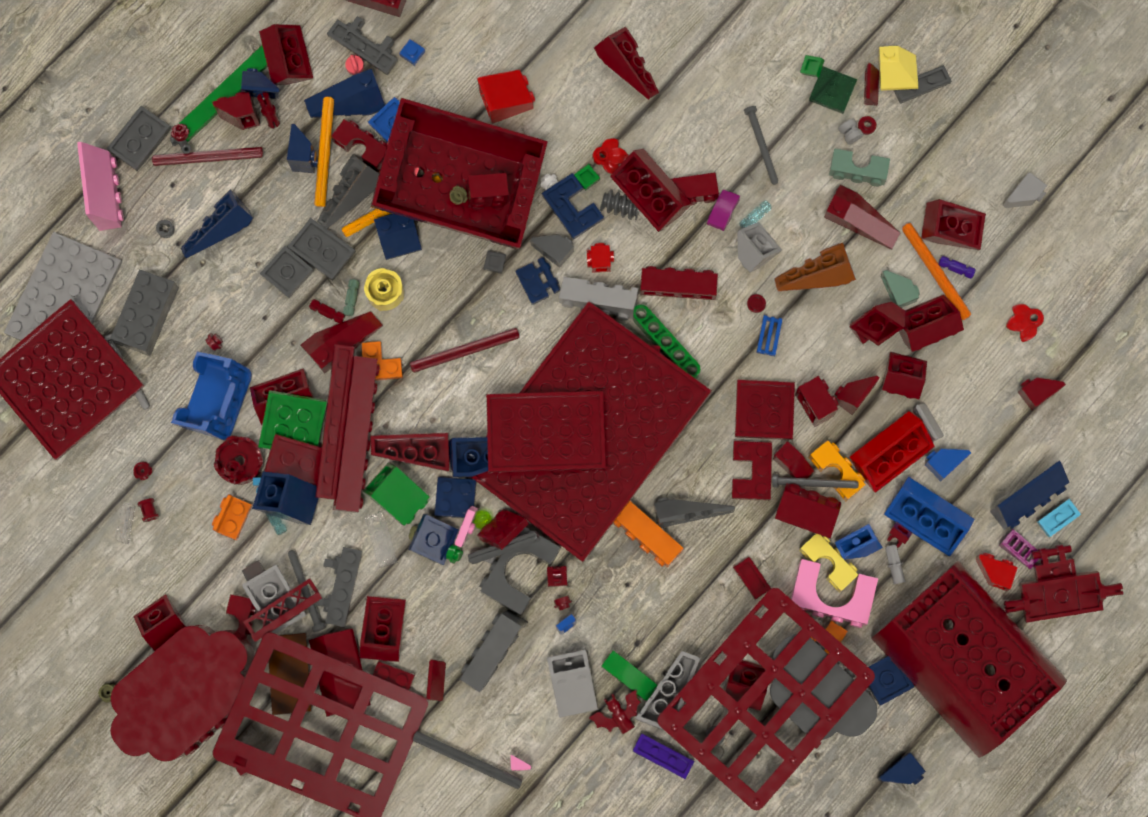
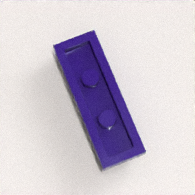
M642 733L633 749L634 753L683 779H686L695 762Z

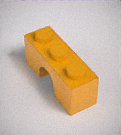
M826 441L811 453L808 458L820 472L828 467H834L841 474L840 480L859 482V487L856 489L834 488L846 502L866 485L864 483L865 479L859 472L855 473L851 468V462L846 457L843 458L839 454L840 450L835 443Z

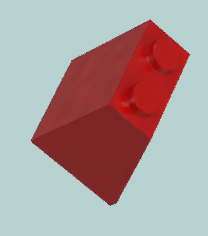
M520 70L477 78L479 93L492 124L534 109L533 102H535L533 92L528 91L527 86L529 83L527 77L522 75Z

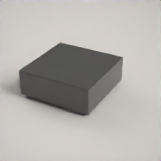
M488 251L483 269L502 274L506 254Z

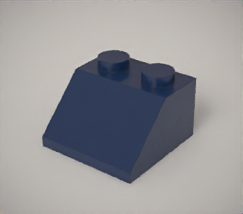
M291 124L287 153L288 164L292 172L315 173V168L318 165L316 150H314L312 144L295 124Z
M396 214L374 219L386 260L422 250L413 219Z

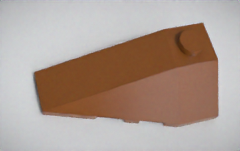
M843 243L824 249L817 258L805 260V264L800 268L793 267L774 278L778 291L836 287L856 280Z

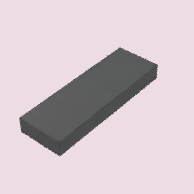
M943 65L918 75V89L894 90V93L899 103L902 104L946 86L952 81Z

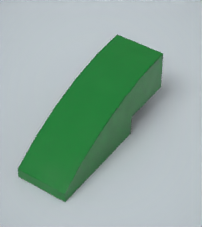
M615 651L611 652L601 668L631 691L637 690V695L646 702L657 689L658 685Z

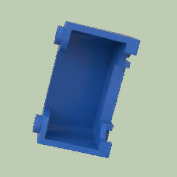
M197 351L193 360V369L199 374L187 409L178 408L173 414L171 423L207 436L226 440L232 434L251 381V371L233 359Z

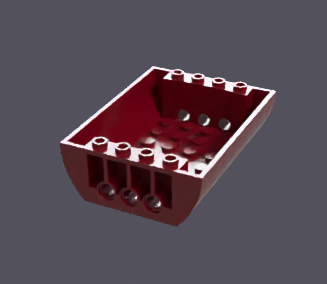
M401 98L385 150L371 207L519 250L548 141ZM416 168L422 169L424 176L416 177L414 170ZM507 173L509 196L506 205H503L502 208L494 209L492 206H488L481 210H473V208H468V201L454 204L450 200L449 195L453 187L459 186L466 190L469 175ZM439 174L442 177V181L439 183L434 182L432 175Z
M959 561L955 562L871 638L886 656L891 658L890 660L899 670L901 669L911 680L914 687L978 758L985 756L1001 745L1057 694L1067 682L1064 675ZM945 619L953 622L952 630L944 628L943 622ZM959 634L966 636V645H960L957 642ZM988 664L995 668V673L992 676L987 675L984 671L985 666ZM1000 680L1008 682L1009 687L1006 691L1000 690L998 686Z

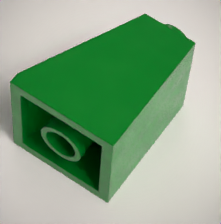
M387 463L363 490L368 497L403 526L410 524L414 520L415 513L427 505V500L430 497L399 468L390 463Z

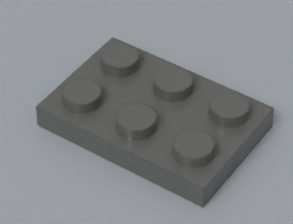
M140 106L106 149L138 171L172 128L146 108Z
M312 218L307 221L287 246L292 252L332 281L356 252L352 247Z

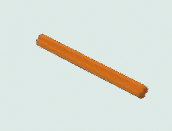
M911 223L904 225L902 231L946 297L960 311L961 319L969 318L971 312Z

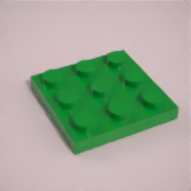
M269 390L258 447L270 449L275 434L318 446L327 401Z

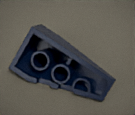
M372 69L355 74L304 100L310 118L322 117L324 97H332L334 99L333 116H369L378 113L385 106Z
M231 189L214 205L216 210L210 217L206 216L202 220L201 229L195 230L181 247L184 257L188 258L249 226L253 216Z
M487 437L450 439L449 459L453 477H473L488 471Z

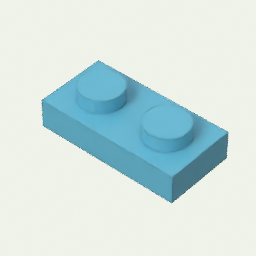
M1068 499L1037 523L1049 538L1081 514L1070 499Z

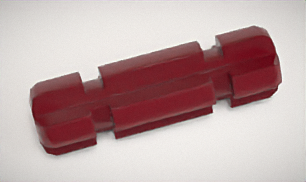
M313 299L309 305L311 310L318 311L319 314L331 320L334 319L337 323H342L345 318L343 313L336 312L335 309L323 303L321 304L316 299Z

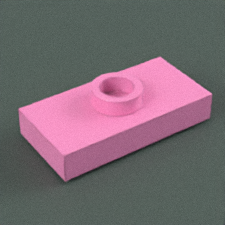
M472 506L468 509L455 541L456 546L462 547L466 542L468 534L472 535L476 525L473 521L478 508Z

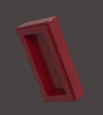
M750 557L733 567L755 600L771 589Z

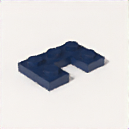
M571 173L541 194L574 240L603 221L604 216L594 203L580 212L576 211L569 199L581 192L583 187L574 174Z

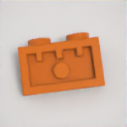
M228 494L227 498L224 497L220 504L221 511L219 515H216L213 519L212 526L214 527L212 530L237 541L253 505Z

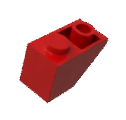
M988 553L978 555L976 562L988 585L1009 591L1018 567L1013 566V562L1008 560L994 559L995 556Z

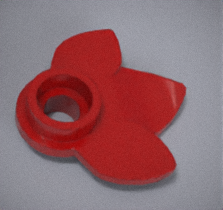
M615 138L605 140L601 147L596 148L592 154L593 161L597 165H602L604 170L610 174L629 156L625 150L618 148L619 141ZM599 153L603 154L605 158L600 157Z
M1025 304L1013 306L1012 310L1015 315L1009 319L1006 328L1020 332L1022 342L1029 341L1036 336L1037 327L1043 324L1044 315L1040 310L1030 309ZM1037 315V321H1031V316Z

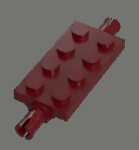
M1098 571L1020 583L1021 599L1004 601V606L1006 605L1004 609L1007 614L1023 611L1026 623L1103 611V601L1106 597L1123 595V591H1121L1123 586L1121 583L1104 586L1100 581Z

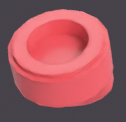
M350 55L345 62L346 70L352 75L361 73L364 70L362 58Z

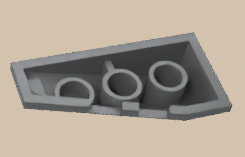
M668 497L658 499L657 503H654L657 524L661 528L730 514L735 511V507L731 505L676 499L668 500Z

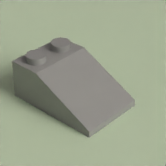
M277 565L242 584L257 612L292 590ZM290 596L286 598L284 607L294 608L297 598ZM282 602L278 603V604L275 605V606H280V607H281ZM272 607L268 610L267 618L277 619L281 609ZM305 610L273 630L272 633L276 634L306 616Z

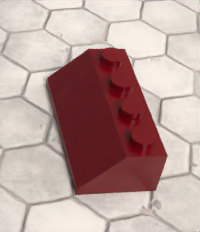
M644 148L633 150L610 176L658 232L678 219L692 205Z

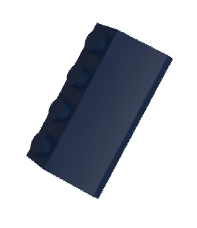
M1060 460L990 511L1004 530L1008 527L1012 530L1019 525L1021 517H1030L1036 512L1034 508L1039 504L1043 507L1052 501L1049 497L1054 493L1058 496L1067 490L1065 485L1070 482Z

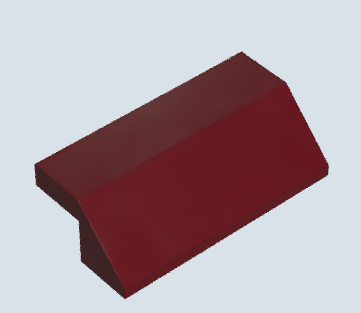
M353 629L330 633L309 640L312 650L343 663L353 664V667L363 671ZM323 671L319 681L322 696L353 709L362 686L327 671ZM325 710L326 717L335 715Z

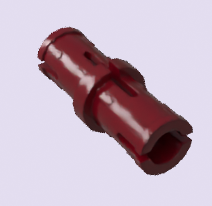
M264 92L262 93L264 100L261 94L257 96V100L260 103L261 113L266 118L268 127L274 129L273 122L276 127L280 125L269 94Z

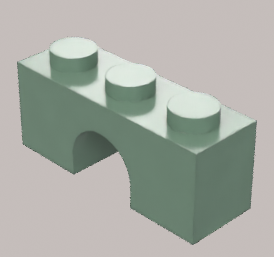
M834 149L829 176H833L834 179L843 180L844 178L851 179L854 183L867 182L876 187L885 185L890 158L872 155L869 165L859 168L852 161L853 152Z

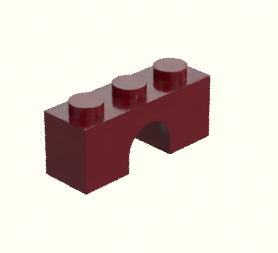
M343 119L331 135L333 143L347 152L357 144L364 145L366 150L361 156L363 162L379 172L387 144L383 141L378 142L375 140L370 132L360 130L355 122L351 120L348 122Z
M230 594L226 614L235 616L238 619L239 627L237 632L247 639V636L251 635L243 622L256 614L257 610L250 598Z

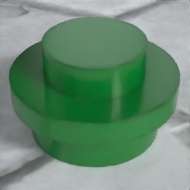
M456 545L449 547L446 559L450 563L455 564L461 560L463 555L461 547Z

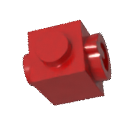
M596 243L594 246H591V250H587V268H592V273L611 272V262H614V251H610V245Z

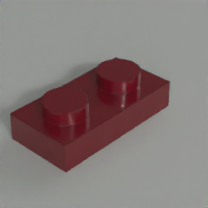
M379 661L373 673L374 676L409 691L415 675Z

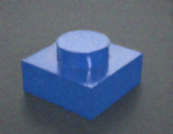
M409 39L399 55L415 66L425 53V49Z

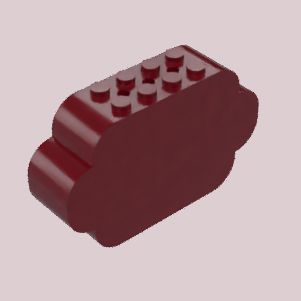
M205 625L187 626L180 629L113 688L110 700L114 711L118 715L112 721L110 732L115 744L127 755L141 756L150 753L155 759L164 762L193 754L200 748L198 745L200 742L208 741L215 735L213 732L215 729L223 728L255 655L251 643L246 637L235 630L215 632L212 628Z

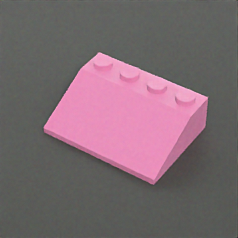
M77 142L87 217L99 231L121 228V221H124V216L119 208V203H122L120 192H117L119 177L115 174V168H117L116 157H113L107 150L83 142Z

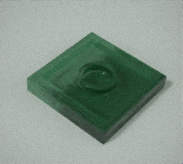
M823 66L809 101L844 114L857 79Z

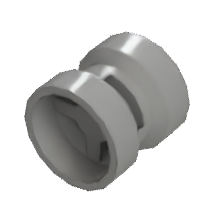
M850 119L838 127L840 133L844 134L848 145L858 141L864 135L857 128L855 119Z

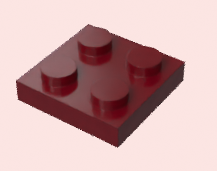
M503 509L497 513L489 524L482 528L477 536L481 541L503 550L529 523L526 518Z

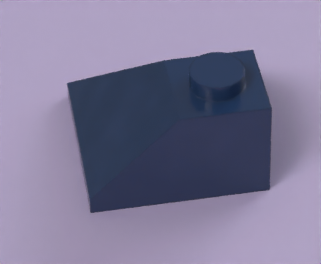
M253 68L242 71L241 92H249L251 97L256 98L259 94L264 98L262 93L266 92L269 94L270 99H279V88L262 72H258L257 69Z

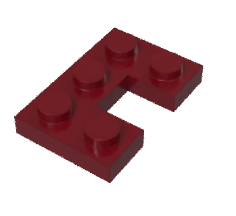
M733 441V461L752 462L751 480L732 479V499L770 501L772 442Z

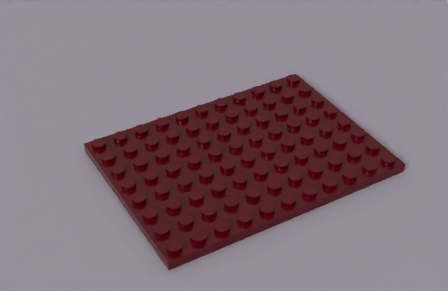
M591 302L585 305L519 393L603 391L606 469L522 472L486 471L471 477L583 563L712 393L709 388Z

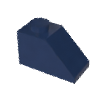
M907 753L877 779L881 782L907 785L913 783L916 785L924 778L922 774L926 771L911 753Z

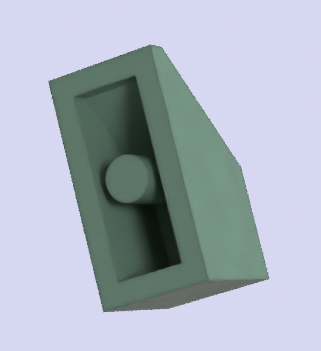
M888 270L882 272L880 277L893 303L903 308L917 302L920 292L917 285H913L912 280Z

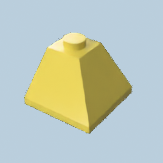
M900 46L879 47L880 90L918 89L916 55Z

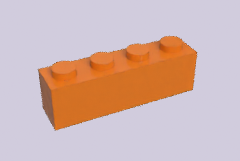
M631 501L613 523L617 528L621 526L626 531L625 535L630 540H637L641 544L639 547L646 554L650 552L654 555V561L661 567L665 565L668 568L684 549Z

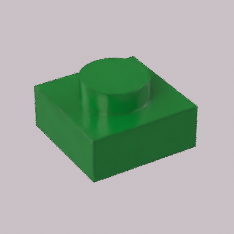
M805 55L800 73L819 78L825 60L820 57Z
M589 164L574 174L585 191L600 181V177Z

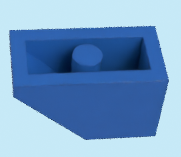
M941 449L938 452L934 450L926 457L928 462L925 466L941 482L971 452L958 449Z
M870 524L835 542L844 560L867 557L883 548Z

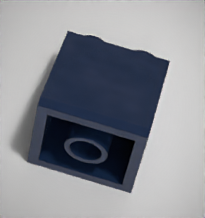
M263 472L252 509L297 524L311 525L318 498H315L317 486L289 474Z

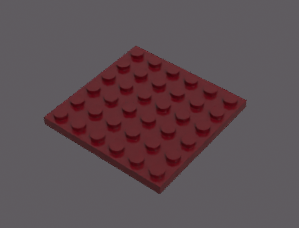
M72 299L67 301L0 358V395L54 460L60 459L145 386Z

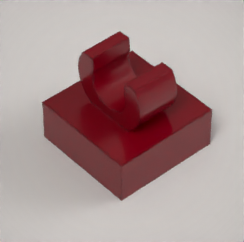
M896 521L889 532L890 535L887 541L890 542L892 538H897L898 543L896 546L899 548L902 543L906 544L912 532Z
M566 566L547 567L548 587L567 586Z

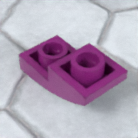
M722 190L709 216L707 225L724 231L732 218L734 209L740 201V195Z

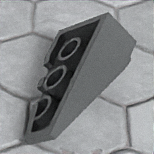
M353 154L340 173L342 178L339 185H334L332 189L334 191L332 199L326 202L317 221L326 229L375 190L379 173Z

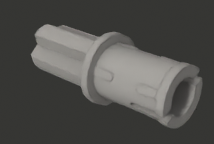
M887 546L885 549L889 562L888 568L890 567L893 578V585L906 582L901 566L903 562H900L897 546Z

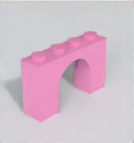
M801 559L791 599L804 611L812 612V616L823 618L824 616L832 617L831 621L843 623V621L851 622L850 626L862 628V625L866 626L878 578L858 574L850 601L842 607H830L819 599L816 592V582L821 564Z

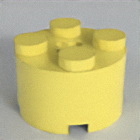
M380 268L372 271L366 278L364 291L369 303L379 311L392 310L403 301L404 287L396 272ZM385 287L387 291L383 292L382 288Z

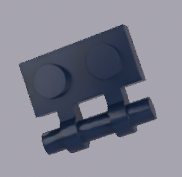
M544 257L537 260L540 265L537 269L530 263L515 271L531 305L549 298L546 290L550 288L554 294L561 291L558 286L559 282L557 278H554L551 266ZM544 274L547 282L543 284L539 275Z

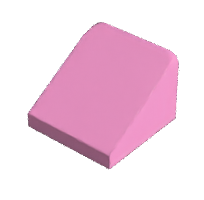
M511 755L512 771L532 769L531 765Z

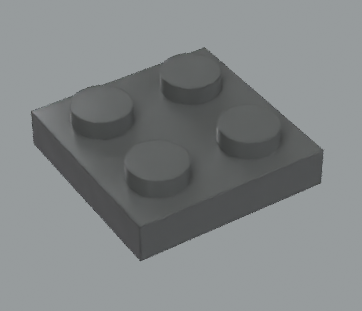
M284 246L260 272V275L287 298H290L314 270L289 248Z

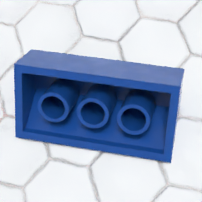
M910 477L906 479L884 513L885 516L895 522L897 521L913 534L949 557L968 533L975 520Z

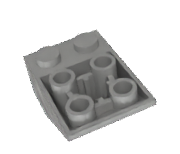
M586 650L548 657L547 660L559 718L598 710Z

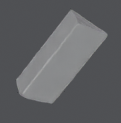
M925 403L916 405L913 412L923 421L932 441L934 442L942 438L944 434Z

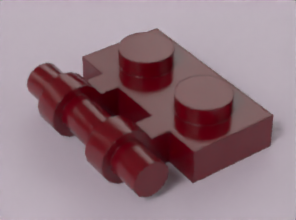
M1061 544L1056 545L1055 548H1040L1038 551L1031 552L1033 560H1041V564L1034 565L1036 580L1076 574L1074 559H1066L1065 553L1072 552L1071 546H1063ZM1058 556L1057 561H1048V557Z

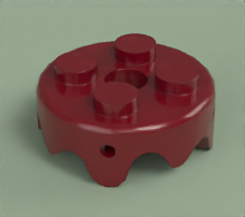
M229 436L216 449L214 468L221 478L228 483L234 485L248 484L253 481V478H257L262 471L264 463L263 453L260 447L250 438ZM239 456L244 457L245 462L242 465L244 471L238 475L236 480H230V477L221 474V468L225 467V463L228 460H235Z

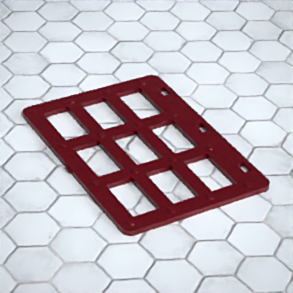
M771 588L664 709L657 721L663 730L751 809L757 811L765 806L814 748L817 749L821 745V740L874 681L875 674L779 588ZM764 605L768 610L759 618L755 613ZM785 613L802 629L778 657L773 660L756 644L779 617ZM812 636L830 653L801 685L783 668ZM723 651L727 657L719 665L714 660ZM749 654L766 670L737 702L720 685L744 657ZM840 661L857 677L828 709L811 692L835 664ZM776 678L793 695L767 725L764 726L747 709ZM712 695L729 712L707 738L700 743L683 727ZM682 698L686 704L678 712L673 707ZM803 702L821 719L792 751L774 734ZM740 720L757 736L728 768L710 751L732 726ZM767 744L784 761L759 790L755 792L738 775Z
M268 632L261 639L213 748L212 755L217 761L354 817H381L413 743V736L418 731L427 710L428 701L421 695L353 667V664L343 663L275 633ZM273 649L312 665L303 688L264 672ZM323 671L362 686L353 709L314 693ZM259 683L298 699L288 721L249 705ZM373 692L411 707L402 729L364 714ZM309 704L348 720L339 742L300 726ZM244 717L283 732L274 755L234 739ZM359 725L397 740L388 763L350 747ZM294 738L333 753L324 776L285 760ZM236 755L247 759L245 766L234 762ZM345 758L383 774L374 796L336 781ZM293 779L304 782L302 789L291 785ZM350 802L360 805L359 812L347 808Z

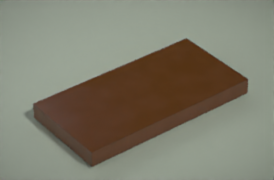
M307 633L279 635L308 647ZM273 649L268 661L269 674L303 688L309 674V664ZM270 687L272 715L292 714L298 699ZM309 704L306 712H312L311 704Z

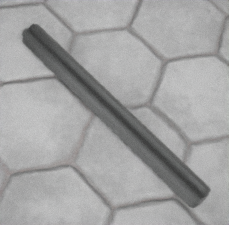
M416 731L413 736L414 742L511 787L519 789L522 784V779L423 733Z

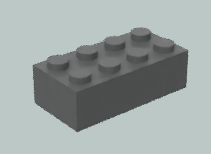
M139 269L110 339L117 345L151 356L179 289L174 281Z

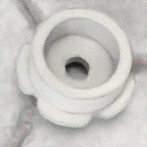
M555 174L543 176L540 184L541 187L547 190L558 183L557 176Z

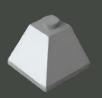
M759 222L737 232L738 259L749 272L759 269L782 251Z

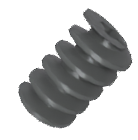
M612 189L608 193H604L600 211H603L606 207L607 213L614 209V215L616 216L621 211L622 218L628 213L629 220H632L634 216L635 220H637L639 209L630 199L627 200L626 194L620 198V192L618 191L614 196Z

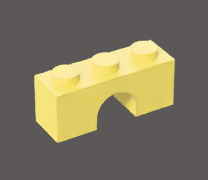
M815 534L799 551L808 561L816 562L820 558H826L831 561L833 571L826 580L840 593L858 576L856 573L858 570L852 563H847L842 558L837 548L833 549L830 546V540L827 537Z

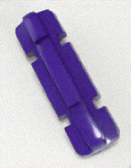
M942 256L939 261L940 267H947L948 270L960 275L965 274V277L970 279L973 278L976 271L975 268L966 267L965 264L953 259L949 260L946 256Z

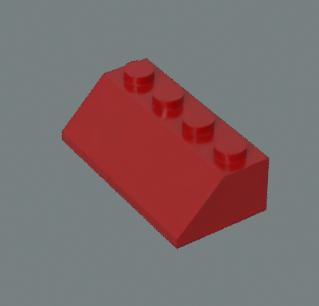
M908 411L849 458L856 471L863 476L865 482L876 493L932 450L935 445L923 421Z

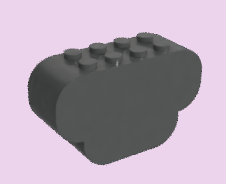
M797 634L788 636L776 647L772 656L773 660L778 657ZM809 638L783 669L802 685L828 654L824 651L825 648L821 644ZM840 661L835 664L811 692L828 709L854 681L855 675L848 668L843 669L839 665ZM774 678L770 686V696L774 704L781 709L793 693ZM869 688L862 693L822 740L830 738L836 732L849 737L859 736L874 723L877 717V705L875 700L868 694ZM803 702L789 717L806 735L821 719Z

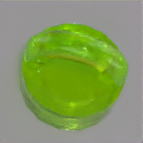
M481 510L476 513L473 523L476 524L475 527L482 530L485 525L492 521V517L489 512Z

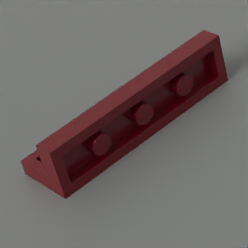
M309 578L243 623L251 633L254 642H257L264 634L272 632L323 597L311 578ZM309 584L315 594L309 598L301 597L302 588ZM299 590L298 596L292 595ZM289 596L297 598L296 606L292 609L284 607L285 599ZM282 602L281 607H280V606H275V605H277L278 603ZM272 607L281 609L279 617L275 620L267 618L268 610ZM263 613H265V617H264V618H263V617H259L260 615H262ZM254 619L264 620L262 629L255 633L249 623ZM266 621H271V623L265 626Z

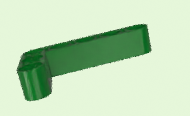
M642 304L635 306L633 313L634 323L655 346H661V353L685 372H687L686 370L689 367L695 368L697 372L691 376L697 380L701 370L699 363L647 306ZM642 311L646 314V317L640 319L636 316V313ZM655 325L659 330L653 333L648 328ZM668 339L671 341V345L665 347L661 344V341ZM681 353L684 359L678 361L674 358V355Z

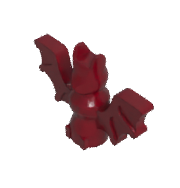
M637 690L626 695V710L621 708L619 701L612 694L611 700L604 699L609 711L612 712V718L605 716L599 711L589 717V719L595 722L597 728L605 727L609 732L614 727H618L622 734L633 729L635 726L630 719L638 715L637 707L641 703L637 696Z

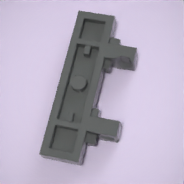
M357 16L352 24L349 22L344 24L337 19L327 32L328 37L388 75L398 61L396 57L391 55L392 50L390 49L394 45L393 39L386 36L381 45L378 43L374 44L361 35L360 30L365 24L363 19Z
M343 547L341 557L336 556L335 560H324L323 567L334 569V574H336L332 595H328V599H320L314 603L317 606L324 607L323 612H327L326 624L345 627L363 551Z

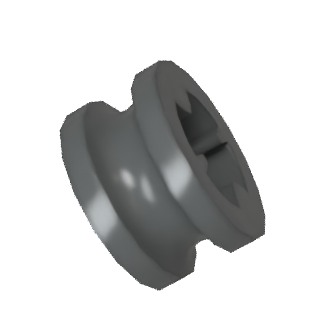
M161 220L156 225V231L162 238H170L174 234L175 229L170 221ZM164 225L170 227L168 228L169 231L166 233L164 231H161L163 230L162 227Z

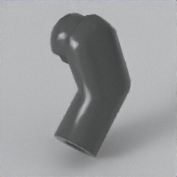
M172 136L170 137L172 146L179 144L183 153H190L191 147L186 140L176 141Z

